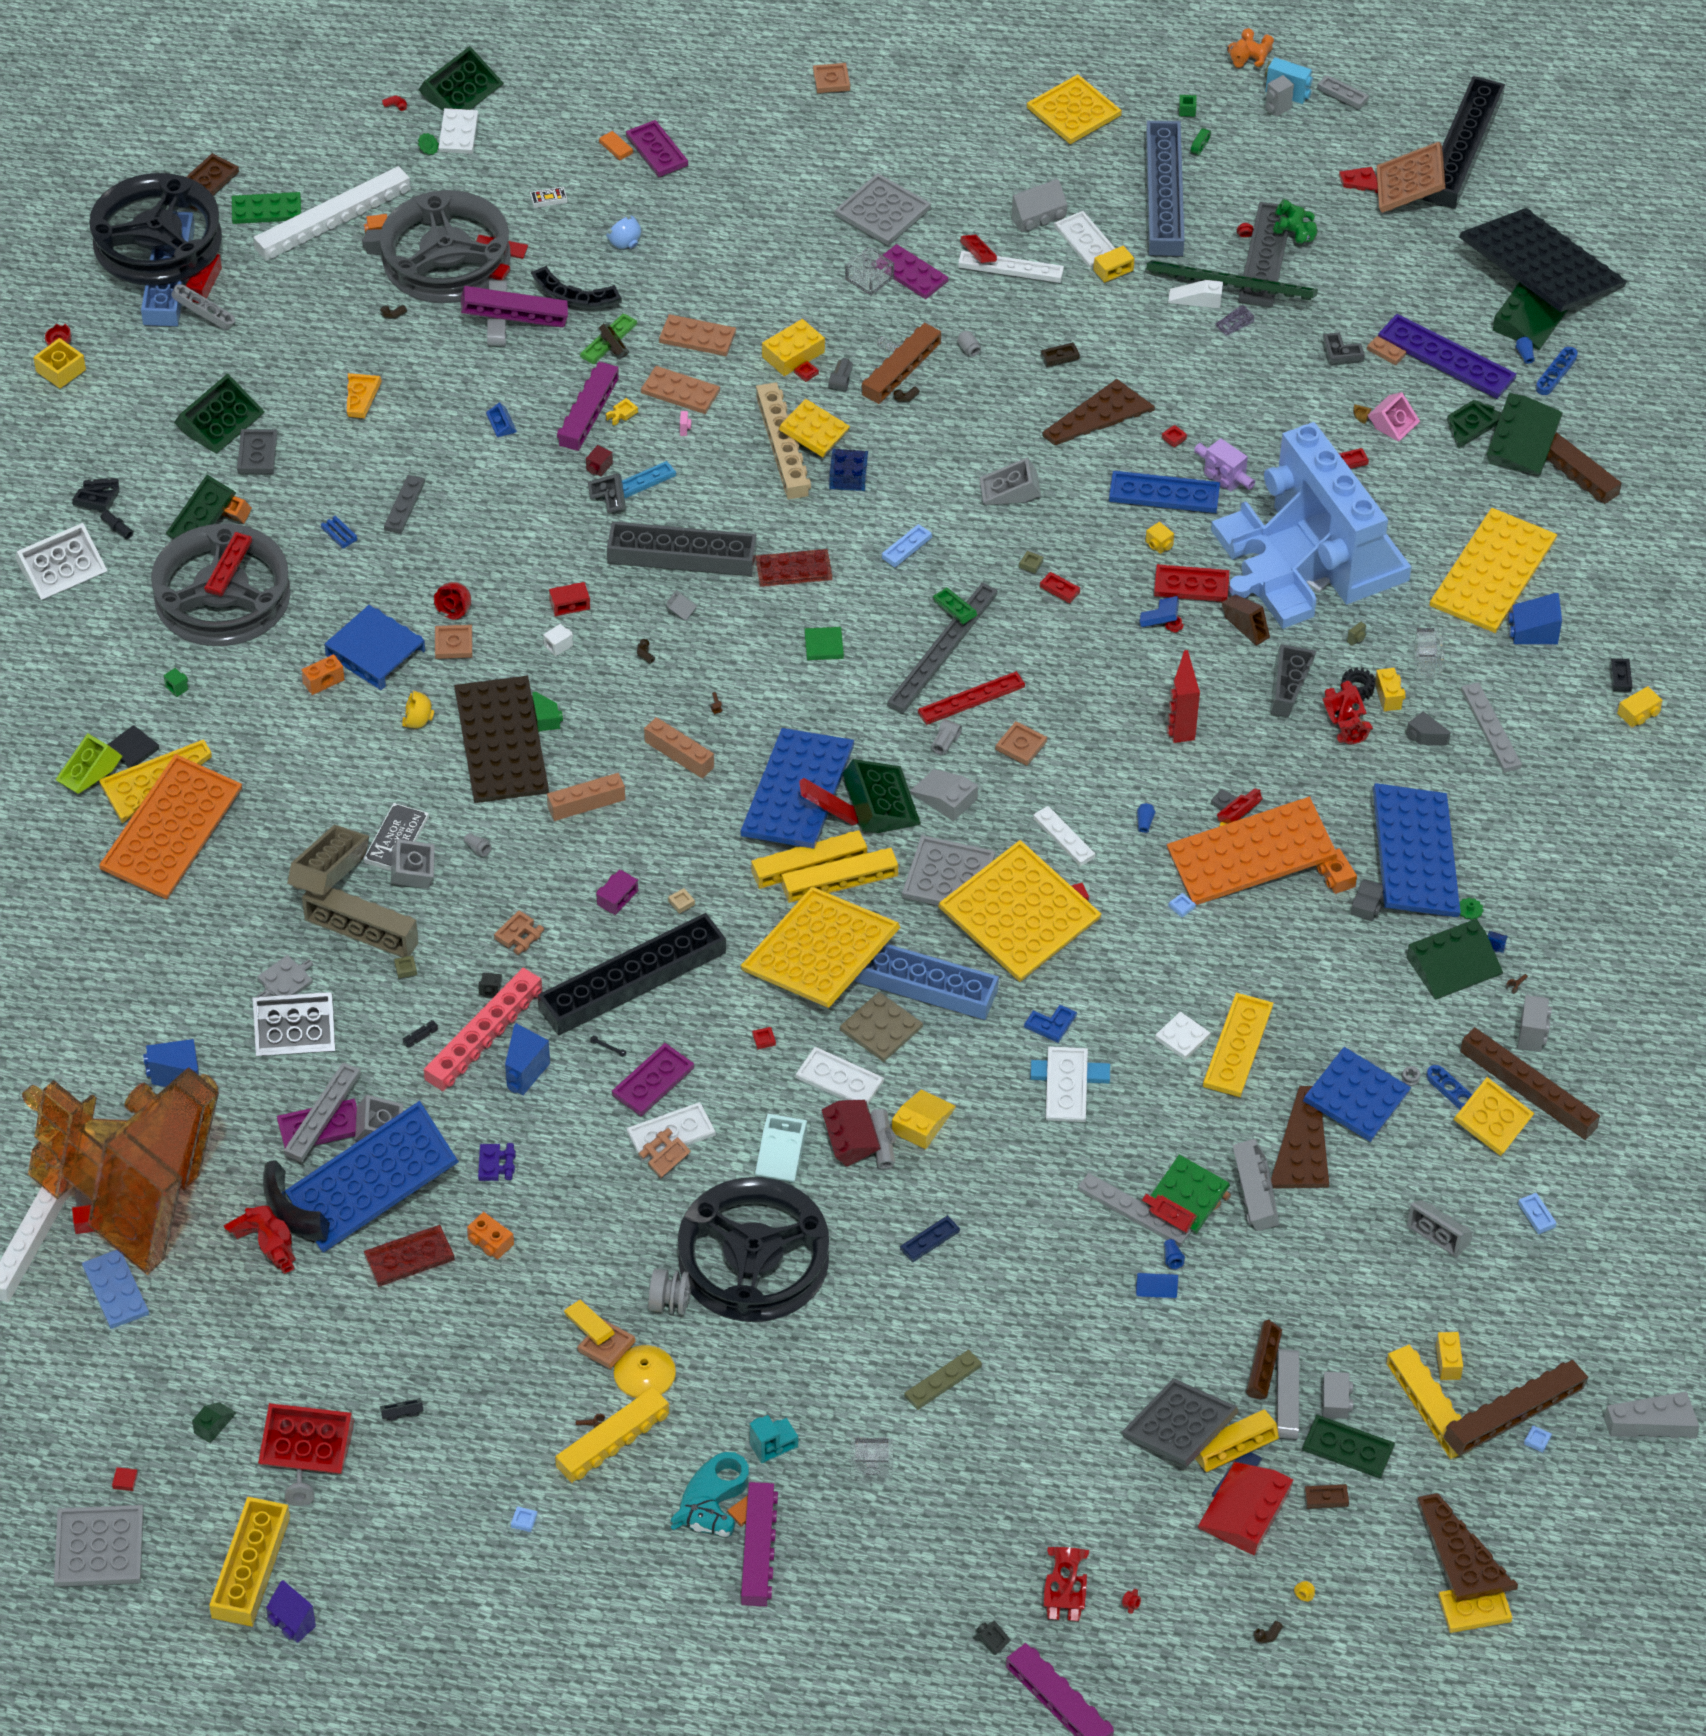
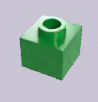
M1180 94L1179 116L1196 117L1197 95Z
M174 668L163 675L165 687L175 697L188 690V678L183 672L180 673Z

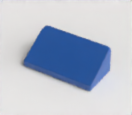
M500 402L486 412L497 437L517 432L507 408Z
M1137 1273V1296L1177 1298L1178 1275Z

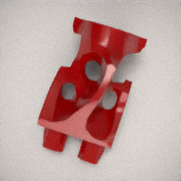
M1346 681L1341 684L1343 690L1336 693L1334 688L1326 689L1323 702L1334 725L1339 724L1341 733L1337 735L1338 742H1345L1351 745L1363 742L1373 727L1368 721H1362L1359 718L1361 715H1366L1367 712L1356 686H1353L1350 681ZM1354 703L1359 705L1357 711L1353 708ZM1336 711H1340L1338 718L1335 717Z
M270 1206L248 1207L243 1215L223 1225L225 1230L233 1233L237 1239L250 1233L258 1232L259 1246L268 1259L278 1269L281 1268L284 1274L295 1269L293 1261L296 1260V1257L291 1249V1232L285 1222L273 1214Z
M1048 1547V1555L1055 1557L1054 1570L1052 1574H1047L1044 1590V1607H1047L1048 1619L1059 1620L1061 1608L1068 1609V1621L1079 1622L1081 1610L1085 1609L1087 1574L1077 1576L1080 1561L1087 1559L1089 1550L1070 1547ZM1064 1567L1070 1572L1068 1578H1064L1061 1575V1569ZM1053 1582L1058 1583L1057 1591L1051 1589ZM1076 1582H1080L1081 1589L1079 1592L1074 1591V1585Z

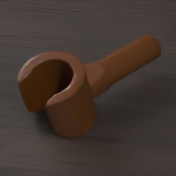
M713 692L714 703L710 704L713 714H717L723 711L721 708L722 702L718 700L717 693Z
M1524 974L1518 980H1508L1506 989L1514 986L1512 993H1517L1518 986L1528 978L1527 974Z
M599 1413L594 1416V1419L576 1420V1425H593L595 1428L602 1423L598 1421L605 1420V1415Z

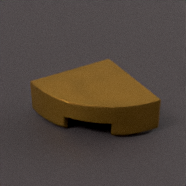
M1354 404L1353 413H1355V418L1359 422L1366 424L1371 408Z

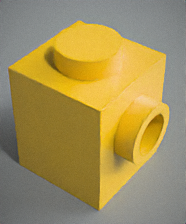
M1159 521L1146 530L1145 542L1149 544L1151 549L1161 554L1173 547L1174 533Z

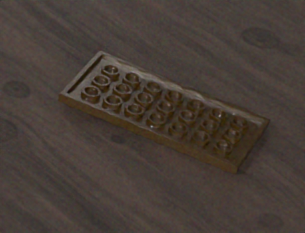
M528 675L454 685L474 803L549 793Z

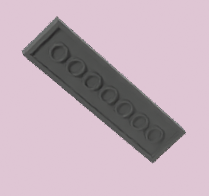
M1259 202L1244 276L1276 282L1279 280L1289 231L1284 230L1282 234L1273 232L1276 221L1280 222L1281 217L1275 214L1278 204ZM1244 287V289L1240 290L1238 302L1273 307L1276 294H1269L1266 290H1261L1260 292L1252 291L1251 288Z

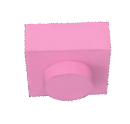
M681 411L680 436H687L688 429H691V419H688V411Z

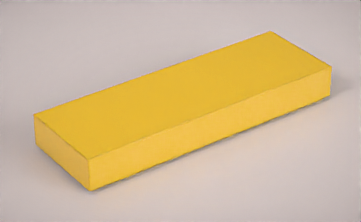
M581 1299L564 1310L565 1315L597 1345H600L615 1334L613 1329Z

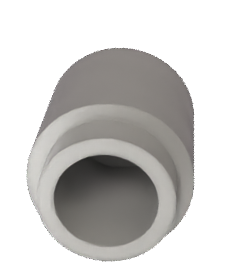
M964 331L959 334L957 343L966 355L973 357L981 352V345L971 331Z

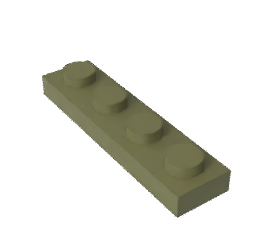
M968 1349L904 1393V1397L919 1410L981 1368L982 1362Z

